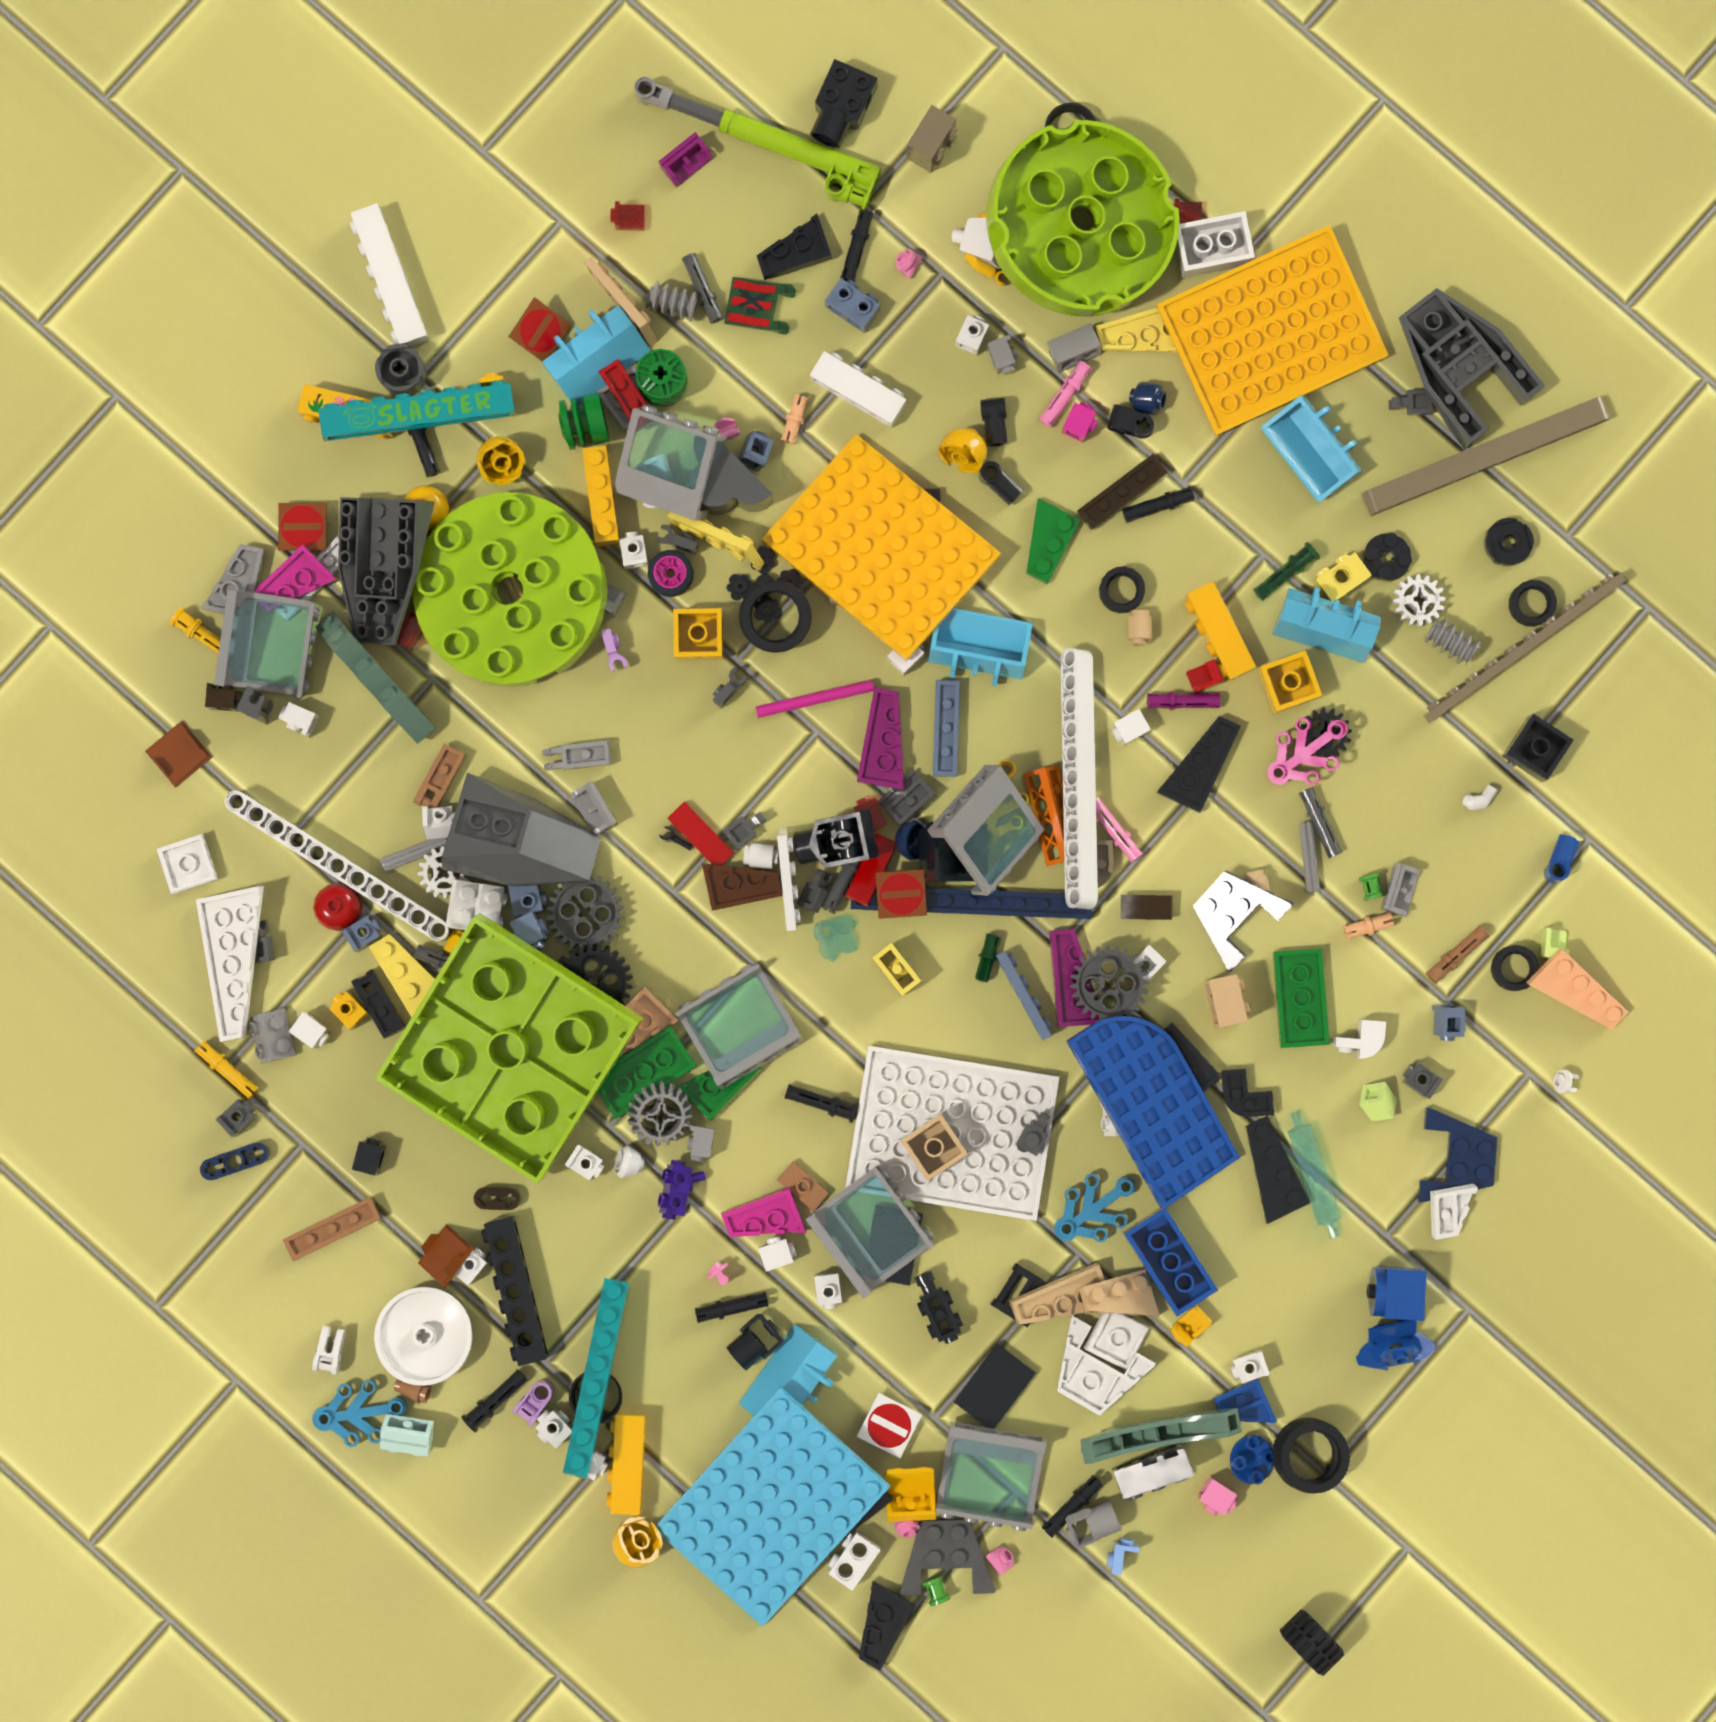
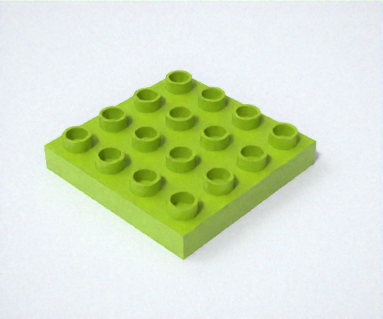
M479 913L473 916L376 1075L375 1080L531 1181L539 1184L548 1173L644 1018L485 915Z

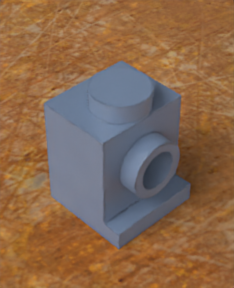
M760 431L749 433L745 438L738 457L746 467L757 472L765 467L774 442L767 438L768 436ZM752 447L755 448L756 451H757V453L754 452V451H751V448H752Z
M365 916L342 930L355 952L361 951L382 937L379 932L382 930L381 925L375 917L371 919L370 916ZM361 928H366L367 934L364 937L359 935Z
M1432 1005V1010H1434L1433 1034L1440 1036V1040L1455 1041V1037H1464L1466 1008L1457 1005Z

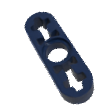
M253 1143L209 1158L201 1164L200 1173L206 1180H216L263 1164L269 1159V1148L264 1143ZM255 1147L258 1150L264 1151V1154L261 1155V1160L257 1157L248 1159L250 1164L247 1165V1158L243 1153L244 1150H246V1155L254 1153ZM233 1154L241 1158V1165L236 1169L232 1168L228 1162ZM223 1158V1165L227 1170L226 1173H224V1168L216 1170L215 1176L212 1173L206 1172V1169L210 1167L209 1163L213 1166L222 1164L220 1159Z

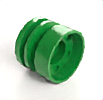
M656 349L643 355L638 362L635 374L640 392L645 400L653 405L665 407L674 405L682 399L687 391L688 379L684 363L678 355L670 350ZM660 371L665 373L662 380H659L657 376L660 374Z
M599 392L583 395V407L580 408L575 398H571L572 409L568 410L565 400L559 401L558 417L563 438H565L570 450L576 449L575 438L578 437L581 447H585V436L587 435L591 436L594 445L610 442Z

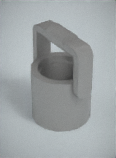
M1110 1500L1068 1515L1065 1519L1069 1539L1074 1541L1078 1548L1121 1531ZM1086 1519L1091 1534L1079 1538L1073 1523Z

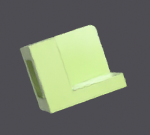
M1543 928L1540 958H1550L1559 948L1569 955V949H1565L1567 932Z
M1385 1082L1363 1085L1359 1105L1371 1121L1394 1119L1397 1098Z

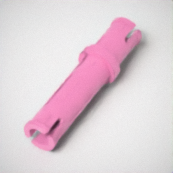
M1079 360L1075 369L1069 377H1065L1063 380L1064 384L1039 417L1040 422L1049 428L1052 427L1071 397L1081 389L1080 385L1092 370L1089 365Z
M1097 797L1096 818L1115 841L1113 844L1116 847L1119 846L1132 863L1143 853L1130 838L1131 834L1129 831L1125 832L1100 798ZM1100 812H1103V814H1104V815L1106 816V818L1110 821V823L1114 826V828H1112V827L1110 826V824L1106 821V819L1102 816V814H1101ZM1116 831L1121 835V837L1124 839V841L1128 844L1130 848H1128L1124 844L1121 838L1117 835Z

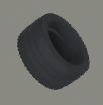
M770 580L756 585L745 595L739 610V622L743 634L751 644L766 652L779 653L796 647L806 637L811 625V608L807 598L797 587L784 581ZM774 592L785 594L797 606L799 613L798 625L793 633L784 639H766L758 634L753 627L751 618L753 607L757 600L765 594Z
M1301 1418L1288 1423L1278 1433L1273 1444L1272 1460L1276 1472L1286 1484L1301 1492L1315 1494L1329 1491L1341 1482L1348 1471L1350 1451L1346 1439L1332 1424L1316 1418ZM1315 1431L1323 1434L1329 1440L1332 1448V1459L1328 1469L1321 1476L1306 1480L1293 1472L1290 1465V1451L1293 1443L1300 1435Z

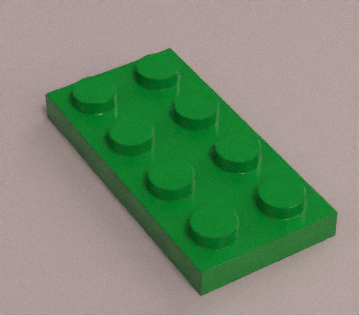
M1322 948L1273 952L1280 1048L1330 1045Z
M669 1026L618 1059L598 1093L614 1118L617 1119L625 1114L627 1110L632 1109L629 1106V1101H637L633 1094L636 1092L641 1095L642 1086L649 1090L651 1089L649 1086L651 1082L654 1083L655 1087H658L659 1082L663 1081L666 1087L669 1083L674 1082L697 1065L673 1028Z

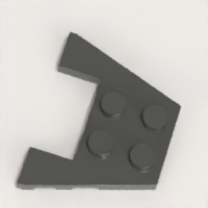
M964 1519L920 1521V1529L915 1537L900 1588V1596L922 1595V1569L972 1568L973 1594L995 1593L993 1582L971 1522H967Z

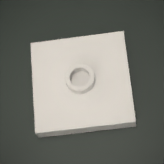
M204 834L157 849L171 895L218 880Z
M1101 1313L1084 1349L1127 1370L1150 1327L1125 1314Z

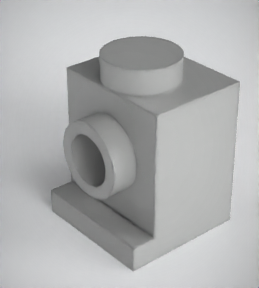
M1010 334L987 343V351L997 374L1003 372L1004 375H1007L1017 370L1015 360L1018 359L1014 346L1009 347L1011 344Z
M690 1125V1130L694 1131V1136L689 1135L687 1149L691 1150L690 1160L705 1162V1158H711L715 1129Z

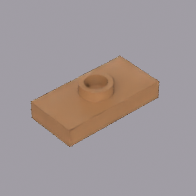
M794 1162L777 1179L784 1187H789L791 1193L813 1212L829 1194L828 1191Z

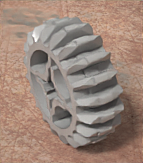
M660 1081L658 1087H655L654 1083L651 1082L649 1085L651 1089L646 1090L644 1086L641 1087V1095L634 1092L633 1095L637 1101H629V1106L632 1109L627 1110V1115L631 1117L627 1121L629 1125L633 1126L631 1128L632 1133H638L637 1137L640 1141L646 1138V1144L650 1145L654 1140L655 1145L659 1147L661 1141L664 1140L665 1144L669 1145L670 1138L678 1141L677 1134L685 1135L686 1132L683 1127H690L691 1124L687 1119L692 1118V1112L688 1111L692 1106L690 1102H686L688 1096L686 1094L681 1095L682 1090L680 1087L674 1089L673 1084L669 1083L665 1088L663 1081ZM664 1098L673 1100L678 1105L679 1110L667 1107ZM655 1099L653 1105L645 1106L649 1101ZM660 1108H662L663 1113L660 1114L658 1122L656 1115L659 1114ZM640 1118L653 1121L655 1130L643 1125ZM674 1121L672 1125L664 1129L666 1123Z

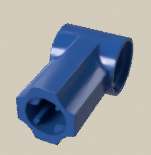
M1562 834L1558 836L1549 863L1544 869V877L1548 882L1557 884L1569 876L1570 867L1580 843L1576 838ZM1553 866H1558L1562 870L1561 877L1553 875Z

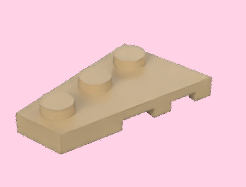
M1146 1269L1079 1288L1086 1312L1128 1314L1131 1316L1143 1315L1148 1317L1160 1316Z

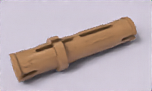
M1479 925L1447 955L1443 954L1440 957L1441 960L1426 972L1428 978L1437 984L1450 970L1454 971L1459 962L1485 939L1489 938V933Z

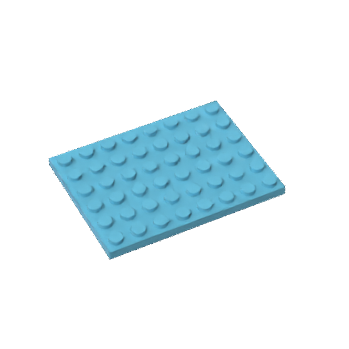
M780 1386L656 1524V1527L664 1539L763 1627L891 1485Z

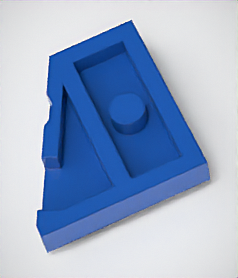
M1258 1378L1213 1397L1217 1409L1238 1408L1240 1421L1277 1422Z

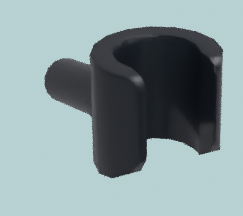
M664 826L671 834L668 838H664L659 834L662 840L665 842L673 841L690 851L693 845L679 838L672 828Z

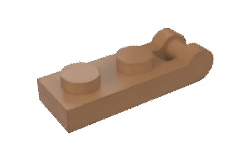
M444 743L418 790L413 803L418 806H427L428 809L440 807L441 801L463 763L466 754ZM428 790L436 793L433 799L426 796Z

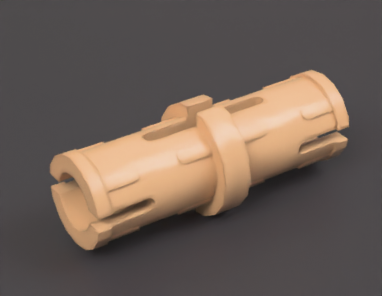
M794 395L790 412L785 417L787 422L780 439L782 442H790L789 444L795 445L800 425L804 423L803 415L809 401L807 397L802 396L800 398V395Z
M1387 912L1372 918L1367 916L1362 921L1343 925V930L1346 931L1344 933L1346 939L1350 940L1365 934L1370 936L1375 931L1394 927V921H1391L1393 919L1391 913Z

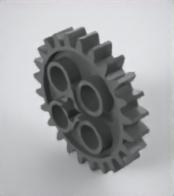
M591 874L589 882L570 883L569 885L561 884L562 891L554 889V892L558 895L557 898L549 897V900L554 903V906L547 907V910L553 912V915L548 916L547 920L554 921V924L549 928L551 930H558L554 935L555 938L563 936L561 944L565 945L570 941V949L572 950L577 944L584 950L587 943L590 944L592 949L594 944L600 943L602 949V941L610 944L609 936H618L614 929L623 927L617 923L618 919H625V916L619 914V911L625 909V906L617 904L622 897H614L617 888L609 890L610 882L607 881L602 885V877L600 876L595 881H593ZM590 889L594 892V898L591 902L586 903L582 900V893ZM572 896H576L586 909L591 908L589 914L600 926L599 930L594 928L588 918L580 917L582 911L572 900ZM571 904L575 907V913L572 917L567 918L563 915V908ZM601 908H606L609 911V917L605 921H599L596 916L597 911ZM582 923H587L590 926V932L586 936L578 934L577 929Z
M1109 944L1106 945L1105 951H1102L1097 946L1096 954L1088 950V959L1082 956L1079 958L1083 965L1075 964L1074 966L1079 973L1071 974V978L1077 980V982L1070 984L1071 988L1077 989L1072 994V997L1080 998L1076 1006L1084 1004L1085 1007L1082 1013L1084 1014L1090 1010L1092 1012L1091 1019L1095 1018L1096 1015H1100L1101 1020L1105 1017L1123 1016L1124 1013L1132 1017L1131 1009L1139 1011L1136 1003L1145 1002L1144 998L1140 995L1148 994V990L1142 988L1143 985L1149 984V980L1142 979L1147 974V970H1139L1143 962H1134L1136 954L1128 957V948L1123 953L1119 952V945L1115 947L1114 951L1110 950ZM1112 961L1116 968L1113 972L1106 973L1102 969V963ZM1120 968H1125V971L1115 980V988L1109 987L1098 1000H1095L1094 997L1105 986L1104 980H1111ZM1123 977H1129L1133 980L1134 985L1130 989H1124L1120 985V980ZM1091 978L1096 979L1099 982V988L1094 991L1089 990L1086 987V981ZM1107 995L1115 996L1117 1004L1113 1007H1108L1104 1003V997Z

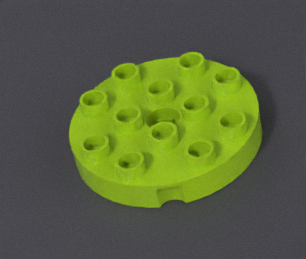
M1074 120L1069 127L1058 129L1049 125L1021 142L1005 160L993 180L986 209L987 233L992 252L1009 281L1023 295L1046 309L1071 316H1097L1114 312L1132 303L1146 292L1161 277L1173 256L1179 233V208L1173 206L1168 198V190L1172 182L1153 152L1133 135L1120 128L1090 120ZM1078 206L1087 208L1093 214L1095 228L1087 231L1077 228L1071 219V209L1073 210Z
M513 492L495 493L473 499L461 505L436 526L424 545L417 578L413 587V602L418 623L425 638L435 652L450 666L486 684L502 687L528 686L537 684L539 678L554 671L559 674L562 673L586 652L595 639L604 618L608 593L605 566L600 563L594 547L595 542L584 527L565 510L550 501L534 495ZM514 575L518 576L517 579L523 586L522 596L515 602L507 603L506 605L502 604L503 601L498 595L499 583L505 578L514 577Z

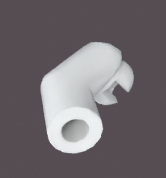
M1487 785L1481 795L1472 796L1467 794L1463 798L1462 803L1472 811L1485 809L1498 790L1491 785Z

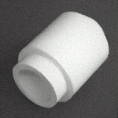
M751 843V846L745 845L743 864L754 868L772 869L773 864H778L779 850H774V845Z

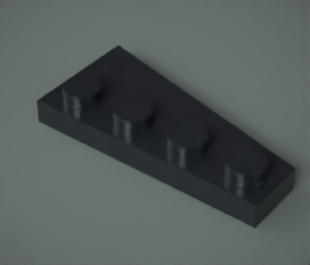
M1264 1116L1246 1125L1245 1129L1266 1224L1310 1204L1269 1117Z

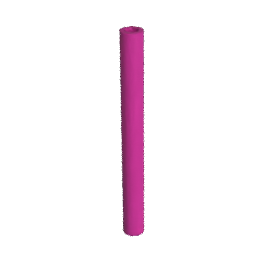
M871 679L755 706L758 718L873 692L874 685Z

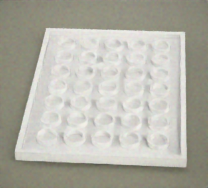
M868 1046L845 1188L877 1166L879 1170L882 1168L886 1170L892 1179L889 1181L893 1189L898 1187L906 1200L1037 1221L1059 1077ZM1042 1111L1050 1116L1048 1123L1043 1129V1132L1048 1134V1137L1039 1154L1035 1156L1015 1144L1025 1125L1028 1123L1034 1126ZM941 1113L968 1155L927 1182L900 1140ZM877 1177L857 1190L858 1192L891 1197Z

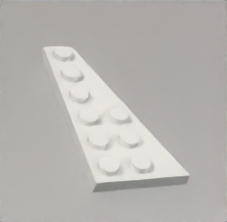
M264 886L196 900L220 1042L246 1037Z

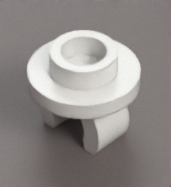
M1559 1070L1553 1078L1554 1089L1560 1094L1576 1092L1577 1088L1571 1087L1572 1079H1578L1579 1076L1571 1074L1568 1070Z

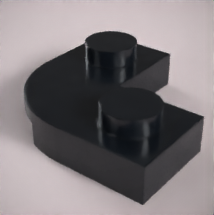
M1246 1069L1221 1071L1224 1102L1233 1113L1242 1117L1274 1115L1272 1091L1248 1093Z

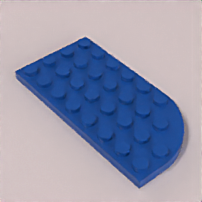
M1130 1016L1109 1017L1094 1022L1066 1040L1160 1209L1167 1208L1240 1158L1177 1044L1163 1029L1141 1018Z

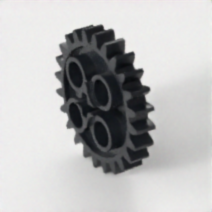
M587 943L586 950L583 951L580 946H577V954L569 951L571 958L569 960L562 958L565 968L587 982L590 979L595 980L597 978L598 985H592L625 1006L622 998H630V994L626 992V989H632L633 986L627 981L633 979L632 974H625L631 968L629 965H623L626 961L624 956L617 959L619 954L617 950L610 954L609 945L604 950H601L600 943L596 944L595 949H592L590 944ZM588 961H596L598 963L596 969L592 971L585 969ZM607 965V969L600 974L602 967ZM608 975L617 976L615 983L611 985L604 983Z

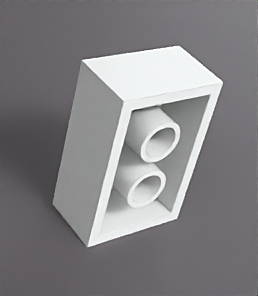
M1245 211L1179 224L1175 248L1182 278L1237 268L1255 258Z

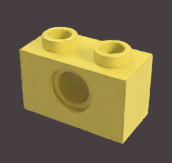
M1355 552L1350 556L1345 553L1335 561L1337 563L1335 567L1330 570L1328 567H1325L1316 574L1318 579L1313 584L1315 587L1320 588L1319 592L1324 599L1332 602L1339 600L1372 576ZM1336 572H1343L1346 575L1347 580L1345 583H1340L1336 580Z
M892 943L872 958L901 996L921 982Z

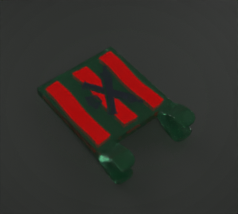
M733 277L724 324L771 331L783 335L788 334V324L783 321H773L778 295L794 298L796 293L795 287L790 284H775Z

